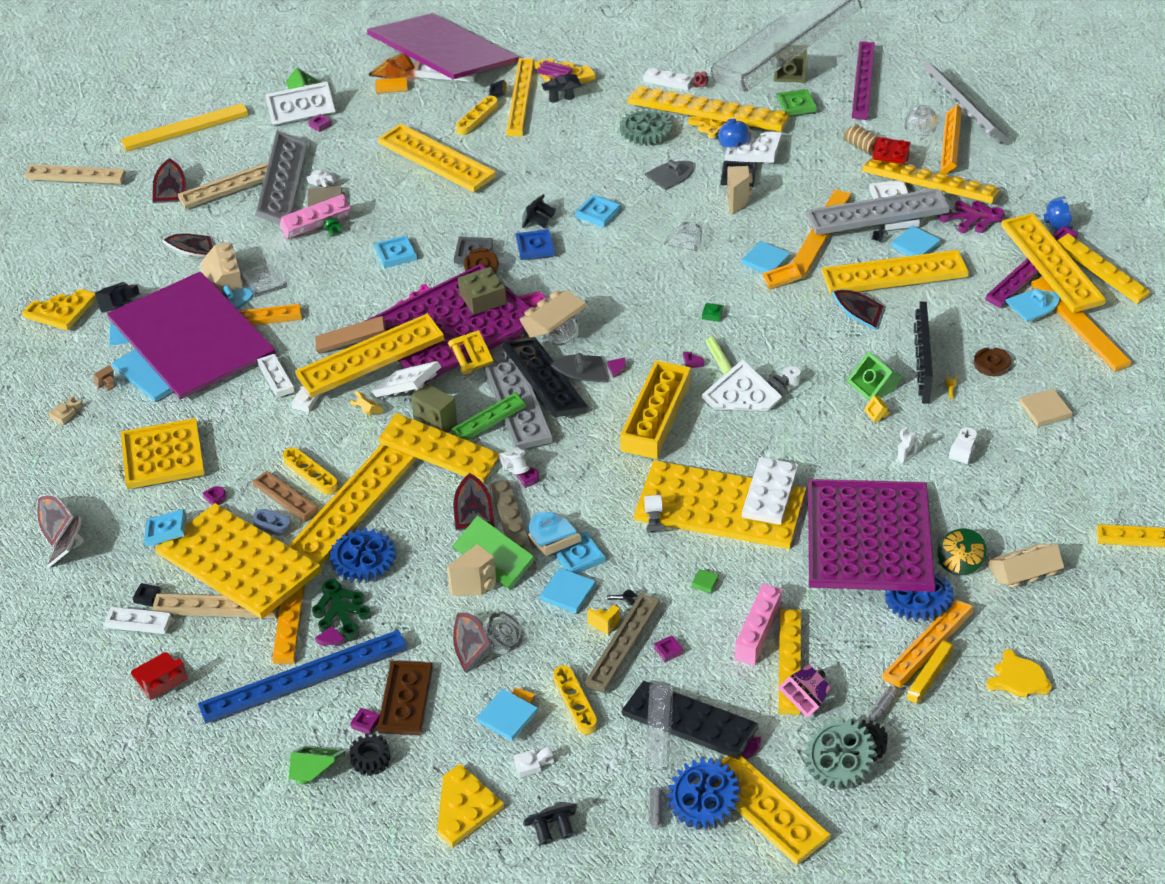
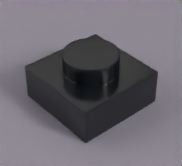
M505 80L490 84L489 96H495L496 98L504 96L507 87Z
M141 583L132 597L133 602L153 607L156 594L161 593L160 587Z

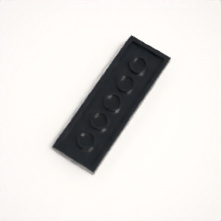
M920 301L919 309H915V320L917 321L916 323L914 322L913 333H917L914 336V345L918 346L915 348V358H918L916 360V370H919L917 372V383H920L918 385V396H921L922 404H929L933 370L927 301Z
M536 337L503 342V349L555 418L587 412V404L565 375L551 367L554 361Z
M644 680L622 709V715L737 760L758 730V723Z

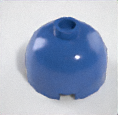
M736 118L728 119L727 123L723 124L718 132L719 144L722 147H736L739 142L743 141V144L752 139L746 123L736 120Z
M1065 196L1052 199L1046 207V213L1043 214L1045 223H1049L1051 228L1056 231L1061 227L1073 229V225L1069 226L1072 218L1068 203L1063 202V199H1066Z

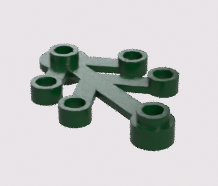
M328 579L322 586L323 596L317 605L312 608L315 618H322L324 616L318 622L319 631L324 632L330 628L332 620L338 613L343 625V637L348 641H354L359 635L358 625L350 621L346 611L358 614L361 620H367L371 616L370 608L368 606H359L364 603L362 592L343 589L336 579ZM340 596L352 599V603L341 600ZM332 599L333 604L325 615V606Z

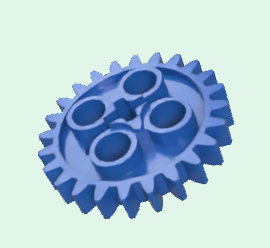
M357 528L356 533L349 531V536L342 534V540L336 539L337 545H332V551H330L333 571H337L338 576L343 574L344 580L350 577L351 582L358 579L359 583L363 579L370 582L371 577L378 580V574L385 576L384 570L390 571V566L394 565V559H396L393 540H389L388 535L383 536L382 531L376 534L374 528L370 532H368L367 528L363 532H360Z
M938 572L934 574L935 592L885 590L886 603H888V609H892L893 614L898 613L899 618L906 616L908 621L912 617L915 622L922 618L926 622V617L934 620V615L941 617L942 612H948V607H952V601H954L953 587H951L950 581H946L945 576L940 578V573Z
M701 757L698 764L692 759V766L690 767L685 763V771L678 769L677 772L680 776L672 777L675 785L668 786L672 793L667 794L668 798L672 800L668 804L673 809V814L675 817L678 816V820L681 823L685 821L688 828L693 824L696 830L701 825L705 830H708L709 824L717 828V821L725 824L723 817L732 818L729 811H737L734 802L741 801L737 794L741 793V789L737 787L740 782L735 778V772L733 770L730 771L731 769L728 764L723 766L721 760H718L715 764L712 757H710L708 763H706L703 757ZM701 778L697 784H692L695 779ZM716 782H722L719 787L713 788ZM695 799V802L692 805L687 806V803L690 800ZM717 803L713 809H708L710 804Z

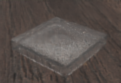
M273 264L240 274L241 280L254 297L287 288V282Z

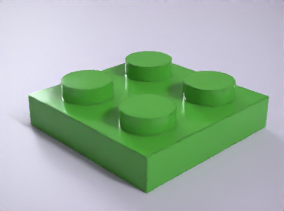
M808 89L777 93V100L785 113H789L790 116L816 112L817 106Z

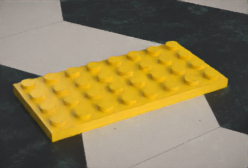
M653 460L634 513V520L649 523V514L645 513L644 496L661 495L662 512L659 513L661 525L790 549L805 497L806 487L793 485L781 525L742 518V510L753 478Z
M216 503L186 524L185 536L162 542L155 547L158 555L261 619L322 572L320 564Z

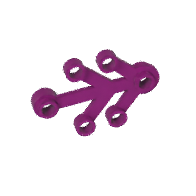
M957 201L954 207L957 212L952 213V210L949 208V213L938 215L939 221L944 223L950 219H967L959 223L958 231L960 233H967L969 226L979 219H985L982 222L976 223L975 227L976 232L984 233L989 224L1000 222L1005 218L1002 208L992 207L990 209L980 201L972 202V208L963 201Z

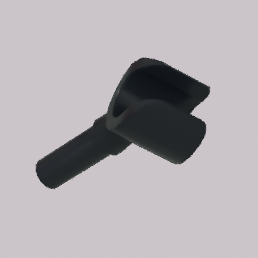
M880 227L878 231L874 230L871 240H877L881 243L884 227Z
M627 589L620 595H607V600H625L631 606L635 603L633 597H637V595L631 589Z

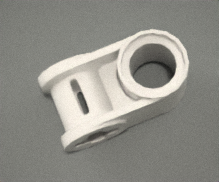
M967 427L959 431L949 453L950 460L969 464L975 449L974 441L977 433L974 429Z
M519 447L499 454L503 468L513 474H521L530 469L524 458L525 451Z

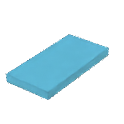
M136 349L112 362L115 370L154 402L173 392Z

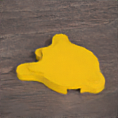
M689 117L688 119L689 125L698 126V131L706 132L710 138H716L721 126L727 123L703 117Z
M1010 649L1003 652V662L996 664L994 667L995 673L1000 676L989 678L986 683L987 688L991 691L1005 690L1013 695L1025 698L1027 694L1033 693L1035 695H1047L1052 688L1043 669L1037 663L1018 657Z

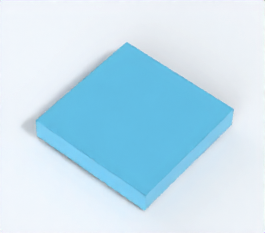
M593 194L575 212V217L605 227L621 211L622 205Z
M911 226L892 241L891 247L909 256L928 254L940 245L941 240Z
M407 235L374 243L384 268L417 260V255Z
M760 241L742 259V264L765 273L781 267L790 258V253Z
M185 509L147 519L144 536L146 547L185 536L187 518Z
M586 531L580 534L581 542L553 553L565 570L575 574L606 562V557Z
M558 568L540 594V600L577 614L596 586L595 581Z
M502 689L476 718L479 724L513 741L538 713V708Z

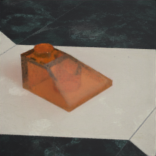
M401 53L385 60L368 74L371 77L382 78L408 77L416 67L409 56Z

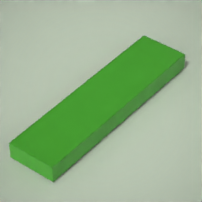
M515 392L451 430L455 436L469 440L524 409L526 404L518 393Z

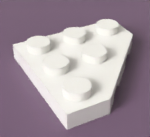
M764 132L760 134L759 138L754 139L752 137L745 144L742 141V145L728 147L725 160L774 163L781 143L782 132Z
M744 360L740 361L702 394V398L714 410L769 411L782 400V396Z

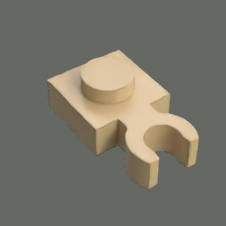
M71 396L66 404L61 402L48 413L50 419L62 425L66 424L76 415L75 410L82 408V400L76 402L75 397Z

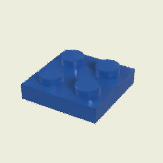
M549 229L515 233L520 260L555 256Z

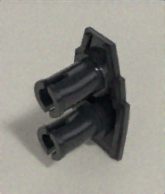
M565 74L541 84L544 91H549V101L551 103L559 101L558 91H564L565 99L572 100L574 99V89L582 87L578 76L573 74Z
M542 194L532 201L530 205L526 206L522 218V228H525L531 221L545 228L549 219L537 213L538 211L550 218L554 216L556 208L544 203L545 194Z
M120 282L95 292L101 312L122 307L140 295L137 284L128 285L126 282Z
M558 802L553 806L546 807L542 811L524 819L523 826L532 825L535 827L539 845L553 842L548 823L553 821L557 822L561 839L571 838L575 835L569 817L575 815L577 803Z

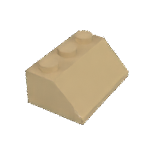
M232 242L214 245L200 262L203 274L221 293L224 292L223 287L226 285L230 287L231 291L242 289L240 271Z
M556 290L550 294L549 299L545 298L539 301L536 308L532 307L524 312L525 315L520 318V321L529 337L548 334L587 305L568 290Z
M1036 544L985 560L998 582L1009 587L1021 585L1020 581L1026 579L1027 582L1038 580L1039 575L1045 574V576L1057 574V570L1064 568L1058 544Z

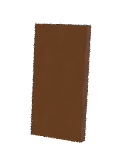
M390 662L377 727L378 733L421 736L433 663Z

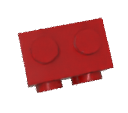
M878 137L872 159L904 164L909 160L911 142Z
M167 652L156 656L131 671L133 679L150 700L188 680L182 660L179 658L174 661Z

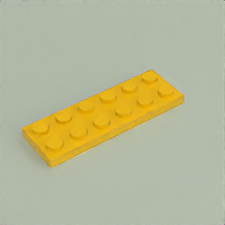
M395 413L379 437V443L464 477L471 473L483 483H485L499 460L500 454L398 413Z
M741 755L738 760L729 756L721 760L723 766L729 765L730 771L733 770L735 772V778L740 782L737 787L741 789V793L737 794L741 801L734 802L737 812L793 863L799 865L830 840V834ZM716 782L713 788L719 787L722 782Z

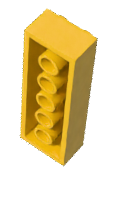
M655 360L620 434L622 452L658 459L690 387L691 367Z

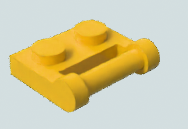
M479 330L448 342L450 349H453L459 361L460 370L463 375L493 364V359ZM464 344L472 363L470 364L467 363L461 351L460 345Z

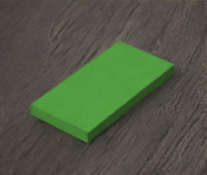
M478 515L452 545L455 550L463 555L478 544L494 556L496 580L509 590L512 589L536 559Z

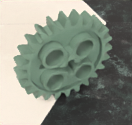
M642 108V111L636 109L635 113L630 111V115L625 114V117H622V121H620L621 136H624V139H629V142L634 141L635 144L641 142V145L644 143L650 145V142L656 144V141L662 142V139L666 140L667 136H670L672 121H670V117H667V114L663 115L662 111L657 113V109L651 111V108L648 111H645L644 108Z
M840 717L839 723L834 718H831L830 725L823 721L824 728L820 729L816 726L815 728L818 733L816 735L810 733L809 735L813 741L806 742L807 746L810 747V749L804 750V753L809 756L804 759L806 764L810 765L807 768L808 771L813 773L812 777L815 780L819 779L821 785L827 782L829 789H832L834 784L838 790H841L842 784L847 789H850V782L858 786L857 779L861 778L865 781L866 778L863 774L865 772L872 773L868 766L876 764L871 759V757L877 756V753L872 750L877 747L874 742H871L874 739L873 736L867 734L869 730L866 727L861 728L862 725L859 721L854 724L851 718L845 722L844 718ZM835 739L831 746H826L828 740ZM851 739H856V743L853 746H848V742ZM833 760V764L829 768L824 767L827 761ZM849 761H855L853 767L846 768Z

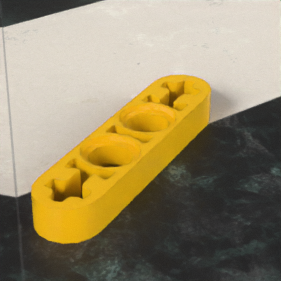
M487 96L456 123L457 133L466 135L476 128L497 109V98L495 96Z
M291 447L284 450V463L322 493L330 495L338 490L337 479L299 449ZM303 464L309 465L306 468H300V466ZM314 474H321L319 477H312Z
M946 640L940 643L912 684L907 694L908 701L919 704L949 660L954 649L953 643Z
M565 665L556 667L553 672L554 683L580 733L586 735L594 733L597 729L596 716L572 669ZM562 675L567 677V682H564V678ZM575 689L577 692L569 695L565 691ZM581 704L585 708L583 710L578 711L575 710L573 707L575 705ZM584 717H586V721H587V723L590 724V725H587L586 723H584V720H583Z

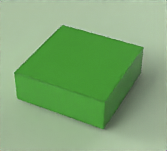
M699 569L692 582V588L711 594L719 579V575Z

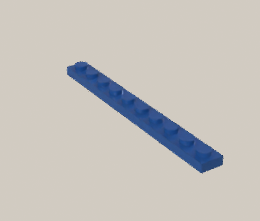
M398 629L199 702L198 707L206 724L407 650V646Z

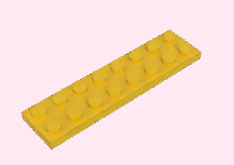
M401 123L378 138L379 144L472 192L477 191L496 177V171Z
M870 159L863 165L862 169L863 172L931 189L938 188L943 192L991 204L1000 196L1001 189L992 184L982 185L976 180L966 181L963 177H950L943 172H938L937 174L933 173L930 169L922 168L921 170L910 164L905 166L898 163Z
M1033 213L1002 220L1001 226L1072 313L1105 305V297Z
M951 250L822 267L821 273L830 295H833L832 292L836 290L859 292L968 277L969 271L959 251Z
M427 313L295 370L296 376L312 398L444 340V334Z

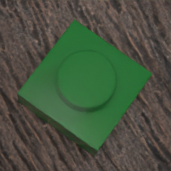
M705 303L702 319L720 322L723 305Z

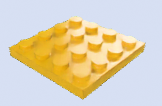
M196 418L120 431L127 489L205 475Z

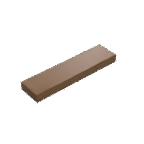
M383 316L315 336L316 351L320 354L379 335L386 331L385 319Z
M265 471L252 481L253 486L303 522H307L319 513L318 506L268 471Z

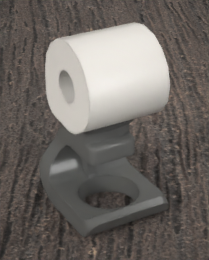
M789 366L783 370L782 377L770 374L768 384L771 387L775 385L778 393L783 396L784 387L796 388L799 386L801 371L795 366Z
M661 495L644 496L645 513L649 514V524L646 527V533L664 532L665 526L659 522V513L662 512Z

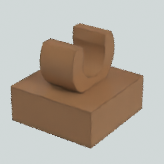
M110 365L94 374V384L97 388L105 386L108 391L114 388L112 384L115 382L114 370Z

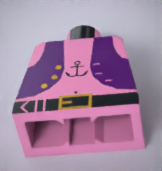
M808 665L792 674L778 688L808 718L821 706L831 687L825 680L826 674L823 670H815L812 666Z

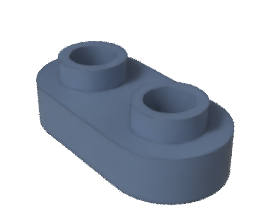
M267 509L258 510L253 515L254 525L259 529L281 535L287 533L291 528L290 519L286 515Z

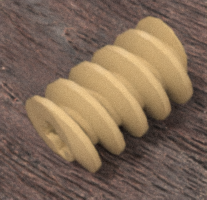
M855 124L845 131L843 138L844 141L871 156L879 136Z

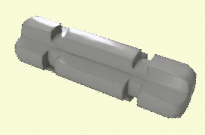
M888 686L885 689V693H882L874 704L875 707H872L869 711L868 717L875 722L880 720L881 714L885 713L896 698L898 692L896 688Z
M655 787L649 790L648 825L652 829L662 826V818L660 817H662L663 791L659 787Z

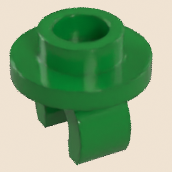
M330 218L325 221L323 226L324 230L328 231L331 237L334 235L332 229H336L338 233H341L342 230L338 219Z

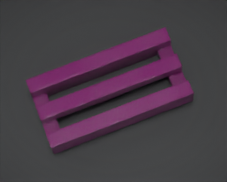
M544 60L543 64L537 68V72L556 78L565 74H571L572 67Z

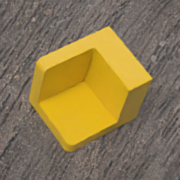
M612 605L607 612L603 609L595 611L592 608L587 611L588 624L606 634H609L620 622V608Z

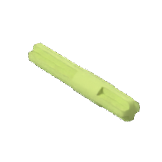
M710 336L709 339H706V344L723 375H725L732 369V366L717 340Z

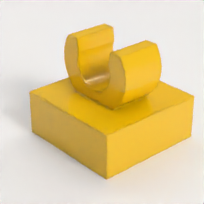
M875 395L864 409L871 420L878 423L882 417L886 418L891 412L887 410L888 407L883 400Z

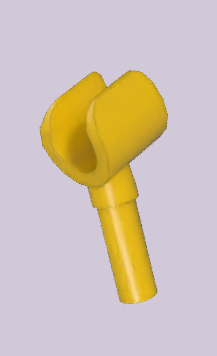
M947 374L945 385L949 389V398L952 399L954 388L957 385V375H955V378H949V374Z

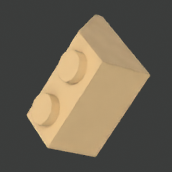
M748 166L728 167L727 198L730 215L746 206L749 202V197H752V187L749 186V183H752V173H749Z
M478 544L447 566L449 589L452 596L483 595L497 584L494 556Z

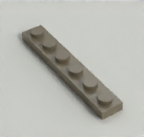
M509 480L491 483V493L505 536L533 555ZM536 561L526 571L537 569Z
M643 593L639 595L585 681L586 687L605 694L659 607L660 599Z

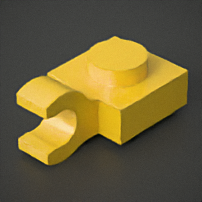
M355 391L358 400H351L350 403L352 405L361 406L362 411L366 414L372 415L374 413L381 415L383 407L373 400L366 398L363 393Z

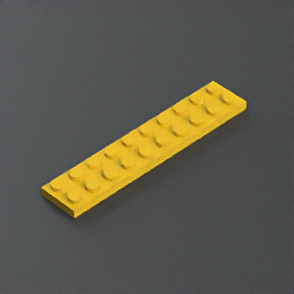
M643 85L637 86L628 97L627 104L725 122L728 119L736 118V120L746 123L747 126L779 132L783 130L790 117L789 113H785L782 110L773 111L765 107L756 108L753 105H739L737 102L728 103L723 102L721 99L712 100L704 96L695 97L692 94H679L676 91L668 92L660 88L651 89Z
M381 444L288 546L322 566L330 557L332 545H337L336 539L342 540V534L349 536V531L352 532L417 458Z

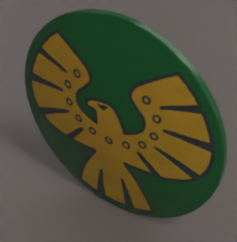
M960 528L949 532L943 537L938 547L940 564L945 570L955 575H967L975 572L984 563L987 554L986 543L982 536L976 531L967 528Z

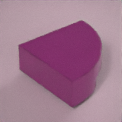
M683 352L686 367L704 366V360L701 356L693 355L692 352Z
M625 357L607 361L612 377L619 376L626 367Z
M332 626L315 637L316 642L322 646H339L345 643V638Z
M752 737L741 754L744 759L753 757L759 751L761 737Z

